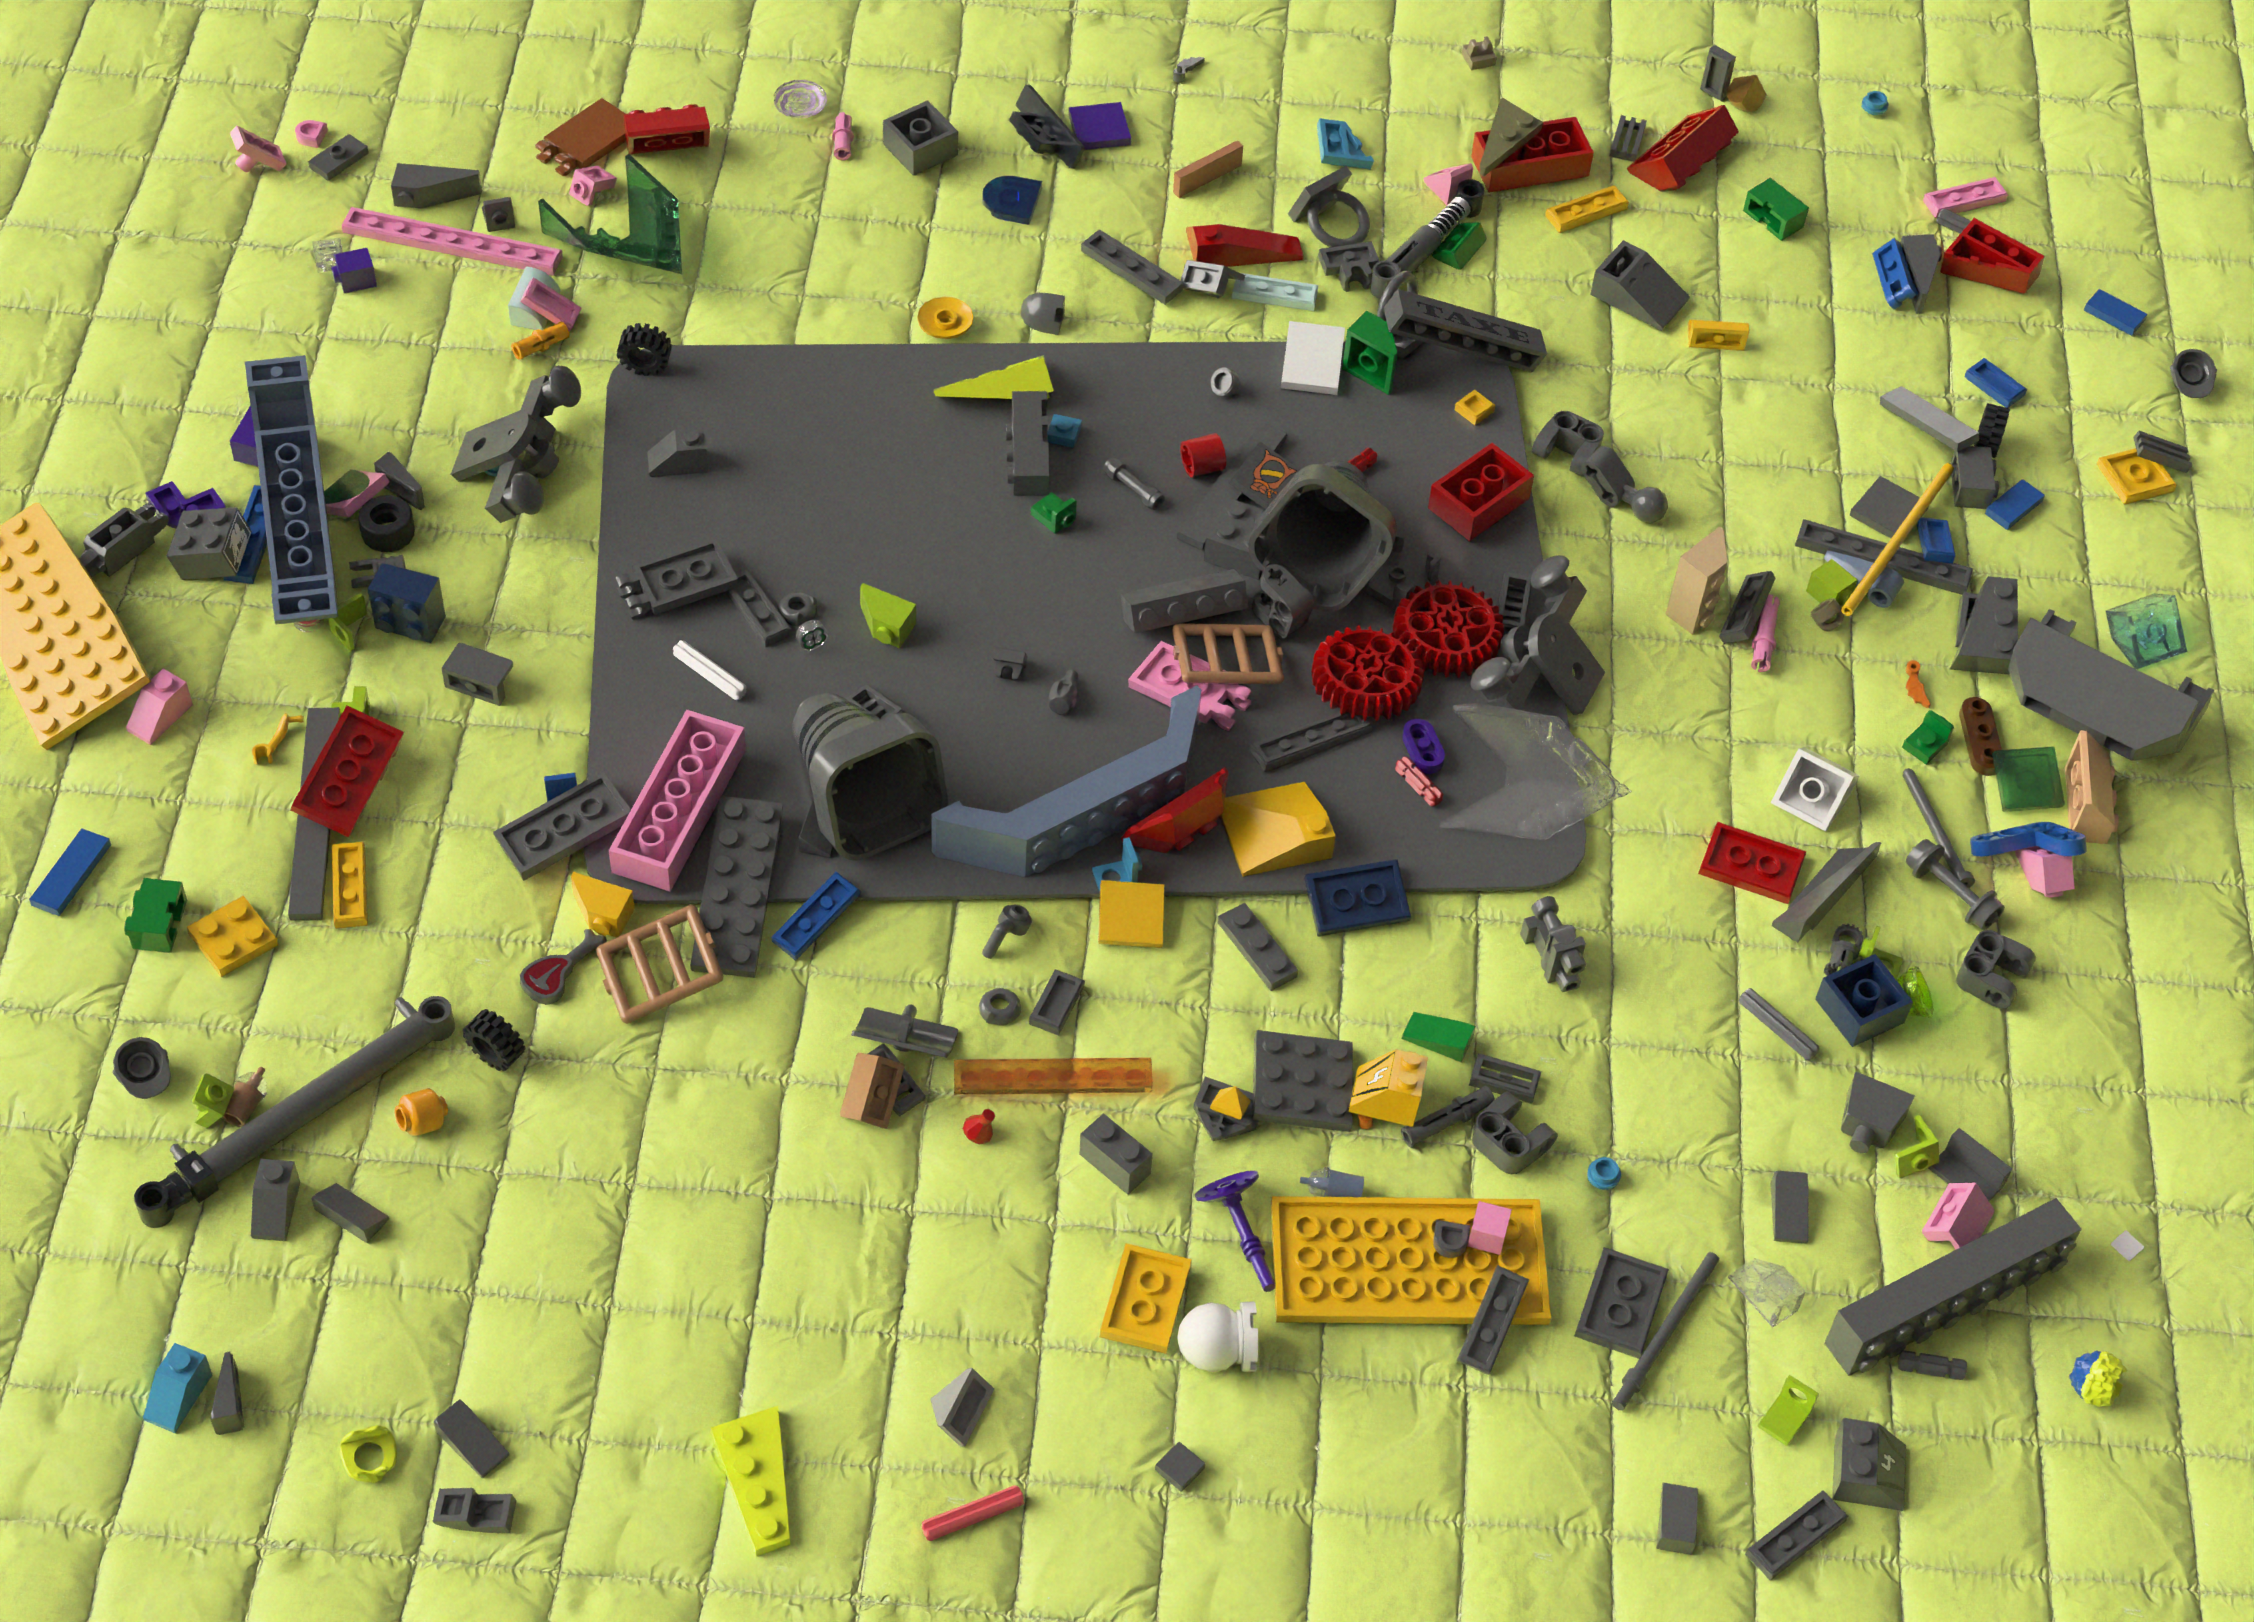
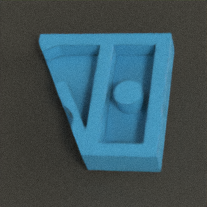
M1319 118L1317 132L1321 163L1371 169L1374 160L1372 156H1365L1362 152V143L1352 134V130L1346 122Z

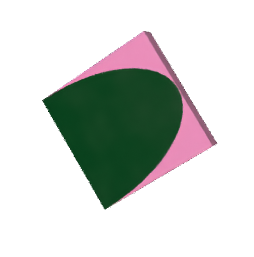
M350 469L324 491L327 514L350 517L388 485V478L384 473Z

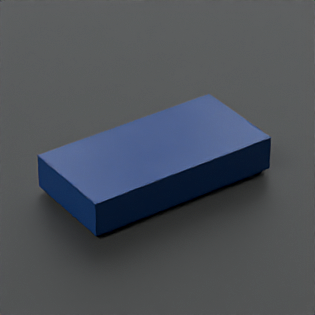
M2101 289L2097 290L2084 308V311L2131 336L2143 324L2147 313Z
M1983 358L1966 370L1964 376L2005 408H2009L2024 397L2027 388L1986 358Z
M2022 479L1989 505L1985 514L2008 530L2042 503L2045 495Z
M1921 517L1917 528L1924 560L1953 564L1956 555L1948 521Z

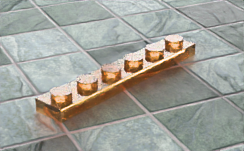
M1151 1057L954 1060V1095L1152 1092L1153 1088Z

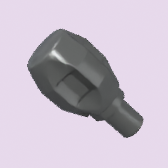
M1068 670L1064 678L1052 685L1049 694V707L1057 714L1067 713L1075 706L1078 692L1076 682L1078 673L1075 670Z

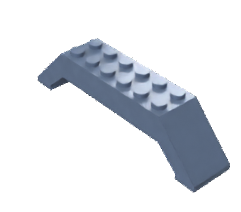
M306 356L246 361L247 387L255 433L272 580L271 595L275 625L338 617L332 551Z
M1195 686L1171 698L1170 720L1166 736L1007 814L965 807L960 801L932 813V853L938 858L1027 877L1035 872L1040 873L1047 869L1049 865L1061 859H1068L1076 852L1088 846H1094L1102 839L1114 833L1123 832L1128 826L1145 819L1185 793L1198 730L1201 689Z

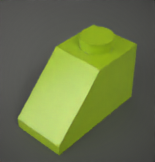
M862 583L860 586V606L872 637L884 644L900 648L916 625V604Z

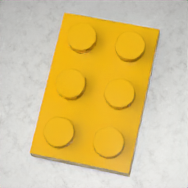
M1126 1243L1101 1325L1100 1337L1167 1354L1192 1259Z

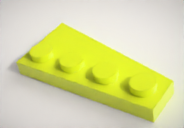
M778 1405L711 1427L713 1440L755 1555L759 1556L790 1545Z

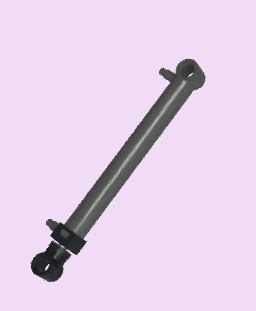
M431 996L421 1002L417 1012L404 998H397L395 1005L406 1020L200 1155L195 1150L188 1154L179 1144H173L170 1147V1152L177 1161L174 1163L177 1172L173 1171L160 1182L150 1181L142 1184L134 1194V1202L142 1222L152 1228L167 1225L172 1220L174 1211L192 1201L193 1197L198 1203L202 1202L219 1190L217 1183L431 1041H443L449 1038L455 1029L450 1002L441 996Z

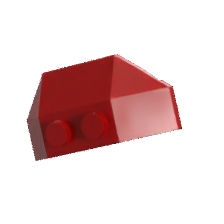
M1226 767L1222 768L1203 782L1130 827L1120 839L1123 842V839L1130 838L1133 846L1162 853H1168L1175 847L1178 851L1183 850L1194 841L1192 836L1199 832L1204 836L1218 826L1215 821L1224 810L1229 771Z

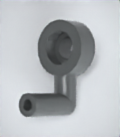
M1017 904L1007 905L1003 908L998 917L999 924L995 927L982 951L986 958L993 959L1007 933L1019 936L1027 933L1032 923V918L1026 908Z

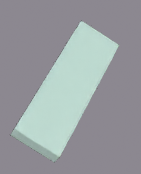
M1244 274L1246 275L1244 281L1235 280L1232 299L1314 311L1319 285Z

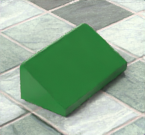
M1481 223L1457 224L1441 243L1440 247L1433 252V258L1455 269H1463L1487 239Z

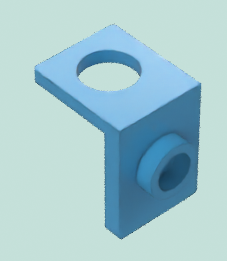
M1130 838L1123 839L1122 861L1092 868L1099 892L1100 883L1103 880L1102 876L1106 872L1118 873L1121 878L1120 882L1137 883L1138 871L1142 870V862L1139 853L1134 851Z

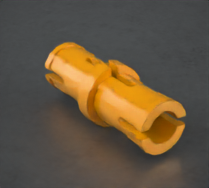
M561 321L544 330L537 329L532 332L531 336L512 343V351L518 360L537 351L544 352L549 349L550 345L569 338V330Z

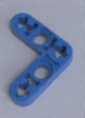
M2052 822L2031 823L1973 836L1970 839L1972 855L1980 857L2033 846L2041 847L2062 856H2076L2087 852L2086 836L2084 834Z

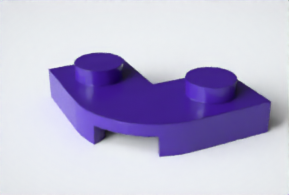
M173 481L146 492L147 501L156 508V514L162 512L169 518L167 526L175 529L178 526L183 511L226 508V505L213 488L188 499L184 498Z

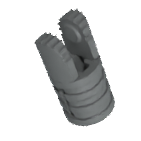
M398 555L397 557L391 556L389 558L383 557L381 559L373 558L349 562L350 570L362 571L373 569L374 575L357 577L351 580L352 588L370 586L382 563L406 569L404 556Z

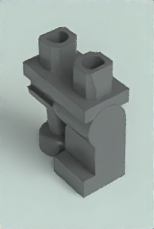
M1552 896L1543 897L1537 900L1531 907L1535 916L1524 918L1520 935L1525 944L1530 942L1535 944L1542 958L1541 967L1545 971L1544 977L1547 983L1557 981L1562 992L1577 989L1581 983L1578 974L1585 970L1586 962L1583 958L1586 943L1582 936L1576 938V928L1574 926L1561 923L1556 915L1559 911V906L1555 898Z

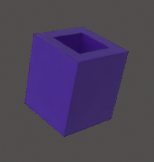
M368 248L334 254L336 266L331 267L335 283H341L343 293L377 287L374 266Z

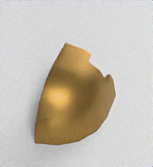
M1757 75L1734 78L1726 94L1733 106L1746 112L1757 111L1767 96Z

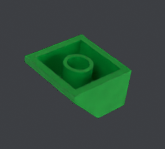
M1366 310L1347 329L1342 369L1389 395L1392 392L1398 352L1393 333L1389 332L1387 321Z

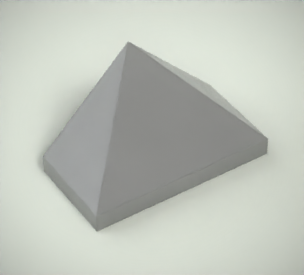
M968 1368L931 1398L937 1425L960 1447H964L968 1442L994 1388L973 1368Z

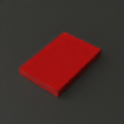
M1717 822L1698 874L1789 904L1806 851Z

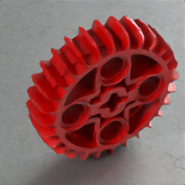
M1437 580L1436 586L1426 582L1424 589L1416 586L1414 593L1410 592L1408 599H1401L1399 607L1395 611L1393 622L1394 638L1404 637V645L1413 644V651L1419 652V659L1423 661L1422 669L1424 671L1429 668L1433 670L1434 676L1437 672H1444L1446 678L1449 676V673H1455L1459 678L1462 671H1465L1470 676L1473 668L1476 670L1487 660L1496 658L1504 633L1503 615L1499 614V606H1492V598L1484 599V591L1476 593L1474 592V585L1467 589L1463 587V582L1457 586L1452 585L1451 580L1448 581L1447 585H1442L1440 580Z
M1358 625L1355 631L1346 627L1344 634L1336 630L1334 637L1327 636L1325 642L1320 643L1318 650L1314 654L1311 669L1312 685L1316 687V694L1322 695V702H1330V709L1340 708L1341 715L1347 711L1351 713L1352 719L1355 715H1362L1364 721L1367 717H1374L1375 721H1378L1379 716L1383 715L1389 720L1391 713L1399 716L1402 710L1408 711L1410 705L1415 704L1417 696L1421 692L1424 670L1422 669L1423 661L1419 659V652L1413 651V644L1411 643L1404 645V637L1396 639L1394 638V631L1388 635L1384 633L1383 628L1380 631H1374L1370 625L1368 630H1362Z

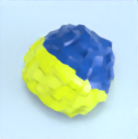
M2094 1351L2091 1354L2086 1353L2076 1358L2069 1378L2077 1394L2087 1404L2098 1407L2113 1405L2114 1400L2120 1395L2123 1384L2118 1379L2121 1377L2122 1372H2127V1369L2122 1365V1360L2112 1353Z

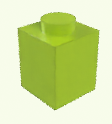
M1830 559L1811 572L1806 592L1820 604L1827 599L1835 598L1839 605L1843 606L1853 593L1857 579L1836 561Z

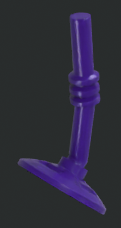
M1244 1171L1214 1181L1195 1193L1197 1201H1222L1223 1206L1228 1207L1242 1240L1240 1246L1246 1260L1252 1263L1264 1292L1274 1290L1276 1284L1264 1259L1265 1251L1259 1237L1253 1234L1240 1203L1243 1200L1241 1193L1256 1182L1259 1178L1258 1172Z

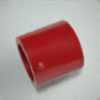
M1217 433L1181 442L1182 463L1190 478L1226 468L1225 448Z

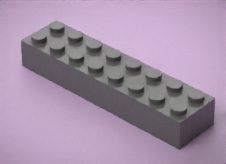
M2055 1198L1838 1310L1824 1344L1848 1376L1859 1370L1862 1373L1867 1372L1880 1359L1886 1356L1893 1358L1899 1355L1910 1343L1914 1341L1917 1344L1922 1343L1935 1330L1941 1327L1949 1329L1962 1316L1968 1313L1971 1315L1979 1313L1990 1301L1994 1299L2002 1301L2010 1296L2015 1288L2021 1285L2028 1287L2034 1284L2042 1274L2051 1271V1273L2059 1271L2067 1264V1257L2076 1247L2075 1241L2082 1229L2059 1200Z

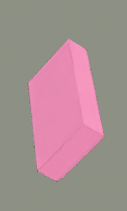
M534 277L529 282L520 301L555 324L560 321L563 322L569 331L573 328L581 311L580 306Z

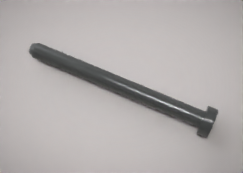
M1910 768L1903 771V778L1937 845L1940 844L1945 847L1943 856L1952 874L1970 888L1975 883L1972 873L1964 870L1915 772Z

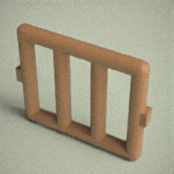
M1175 624L1172 628L1175 641L1173 656L1174 660L1179 661L1182 680L1185 683L1281 684L1284 681L1281 666L1282 648L1277 647L1273 628L1270 625ZM1186 636H1203L1210 671H1193ZM1216 636H1233L1241 672L1223 671ZM1245 637L1263 638L1270 672H1253Z
M688 905L597 947L596 954L606 978L602 981L609 995L612 994L623 1023L628 1024L723 980L724 976L713 950L716 947L710 932H706L696 906ZM686 920L690 924L708 970V974L690 981L670 929ZM657 933L679 986L664 994H660L641 944L642 940ZM626 947L630 949L648 997V1001L632 1008L629 1005L611 954Z

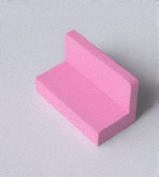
M1949 1183L1922 1233L1928 1241H1950L1954 1248L1958 1249L1981 1237L1994 1214V1208L1977 1183Z

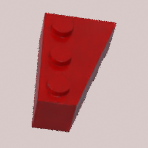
M1973 218L1945 251L1940 273L2025 294L2040 276L2045 256Z

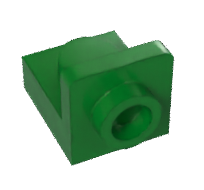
M1051 492L1031 506V515L1056 534L1064 527L1072 525L1075 521L1077 501L1071 497L1064 502Z
M1929 710L1924 717L1923 723L1904 740L1902 748L1927 765L1948 745L1954 726L1944 717Z

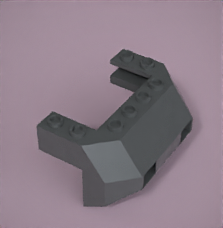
M2051 609L2048 610L2041 622L2030 618L2013 649L2008 667L2022 706L2078 734L2080 730L2087 731L2100 745L2131 761L2180 753L2205 714L2214 692L2213 689L2208 688L2206 690L2191 683L2192 679L2187 676L2178 690L2070 637L2075 629L2076 622L2073 620L2068 622L2054 615L2055 611Z

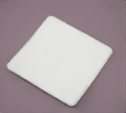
M2127 1230L2111 1243L2128 1261L2144 1249V1246Z

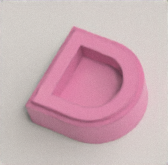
M314 120L303 121L295 128L297 141L302 145L315 148L319 147L328 131L327 123Z

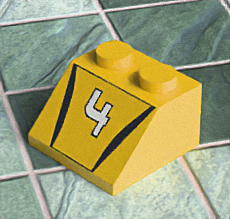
M1396 1049L1359 1066L1348 1112L1413 1127L1422 1095L1428 1057L1415 1052Z

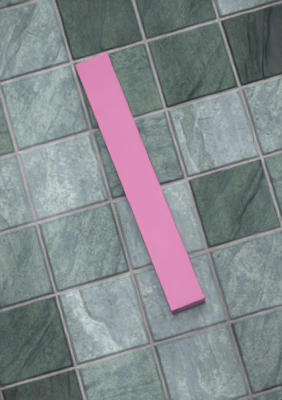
M351 207L341 225L342 232L523 270L526 266L532 267L553 276L563 257L561 249Z

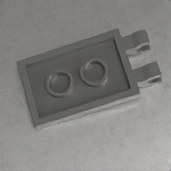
M717 537L632 565V573L621 574L615 578L619 586L617 590L621 598H626L629 606L627 610L632 620L641 618L649 609L656 615L739 587L738 578ZM637 589H642L643 594L633 595Z

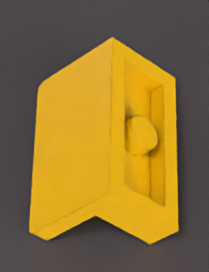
M1706 320L1688 321L1689 347L1745 350L1749 335V323Z

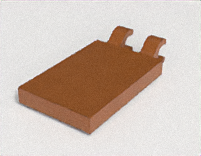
M601 98L544 136V140L539 141L535 145V148L541 151L536 158L545 164L557 155L554 161L559 163L560 166L555 171L562 176L568 175L576 167L580 169L587 168L626 141L624 115L627 114Z

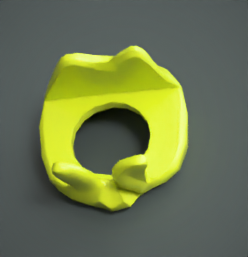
M376 1425L351 1431L344 1436L340 1443V1456L347 1474L357 1481L374 1484L381 1481L382 1477L392 1470L396 1464L397 1448L392 1431L387 1427ZM365 1443L378 1444L384 1452L382 1464L374 1470L365 1471L360 1469L355 1463L356 1450Z

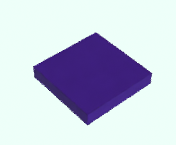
M1121 102L1069 107L1068 115L1073 133L1085 146V150L1131 145V135Z

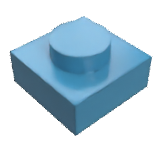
M1054 414L1047 432L1048 443L1074 448L1081 430L1082 420Z

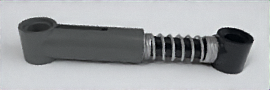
M1473 179L1460 182L1457 194L1453 197L1450 204L1434 217L1428 225L1421 226L1387 260L1379 261L1374 265L1370 286L1372 295L1381 299L1385 288L1398 273L1403 271L1413 273L1440 247L1441 240H1443L1444 236H1447L1448 232L1452 231V228L1456 227V224H1459L1465 217L1472 218L1480 214L1484 197V186L1482 183Z

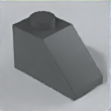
M704 427L675 429L647 451L650 477L708 472Z
M260 1158L253 1186L251 1238L286 1241L300 1186V1179L294 1161Z

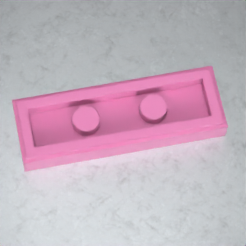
M1996 177L1926 193L1923 202L1933 216L1937 218L1942 209L1960 213L2005 202L2008 194Z

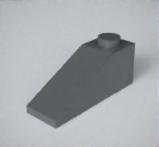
M397 163L391 183L394 206L426 208L480 195L482 186L479 170Z
M1934 234L1902 236L1900 241L1912 282L1918 291V295L1911 299L1916 314H1920L1923 311L1937 263L1942 259V249L1940 245H1937Z

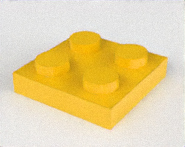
M244 895L187 926L188 934L221 977L278 946L277 938Z

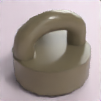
M1830 598L1816 606L1811 612V617L1822 630L1828 631L1837 628L1842 623L1844 614L1837 600ZM1835 614H1837V617L1834 621H1832L1831 623H1825L1826 620L1830 619Z

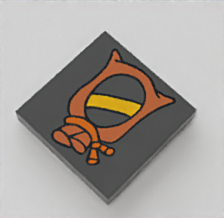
M1259 441L1232 477L1229 484L1266 509L1300 469Z

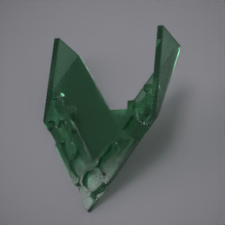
M630 154L625 156L628 184L629 236L620 240L619 237L609 235L602 228L597 229L596 235H588L585 233L583 226L574 229L543 198L538 200L543 234L587 252L682 274L678 199Z

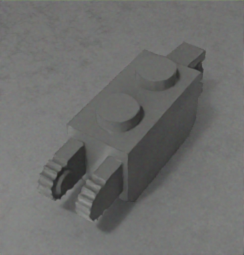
M146 503L136 511L130 508H122L86 535L83 542L85 551L79 560L91 577L100 572L110 577L155 543L154 536L166 527L169 521L168 516L162 512L155 515L156 508L149 503Z

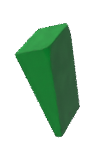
M1413 1012L1401 1039L1462 1062L1473 1039L1476 1026L1461 1021Z

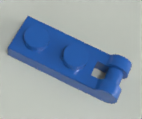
M1893 238L1872 253L1886 301L1892 309L1895 310L1900 307L1905 299H1912L1918 295V291L1911 279L1901 243L1897 239Z

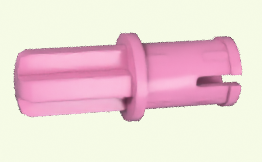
M845 112L839 113V116L836 117L835 130L832 133V138L835 141L834 156L839 160L850 158L851 142L854 139V133L851 130L852 118L850 115H846Z

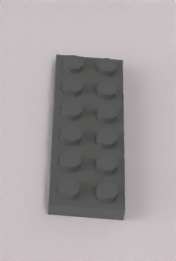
M720 796L699 914L706 932H710L716 945L713 950L722 973L725 975L752 978L756 976L783 815V803ZM695 940L690 964L691 971L708 973Z

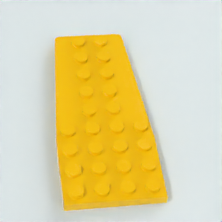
M34 503L0 525V657L9 682L40 745L48 750L150 683L151 679L118 616L47 510L40 503Z

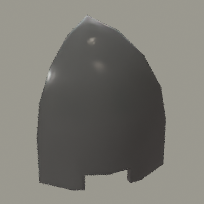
M1035 293L1023 300L1021 317L1026 325L1043 333L1059 334L1065 312V296L1052 293Z

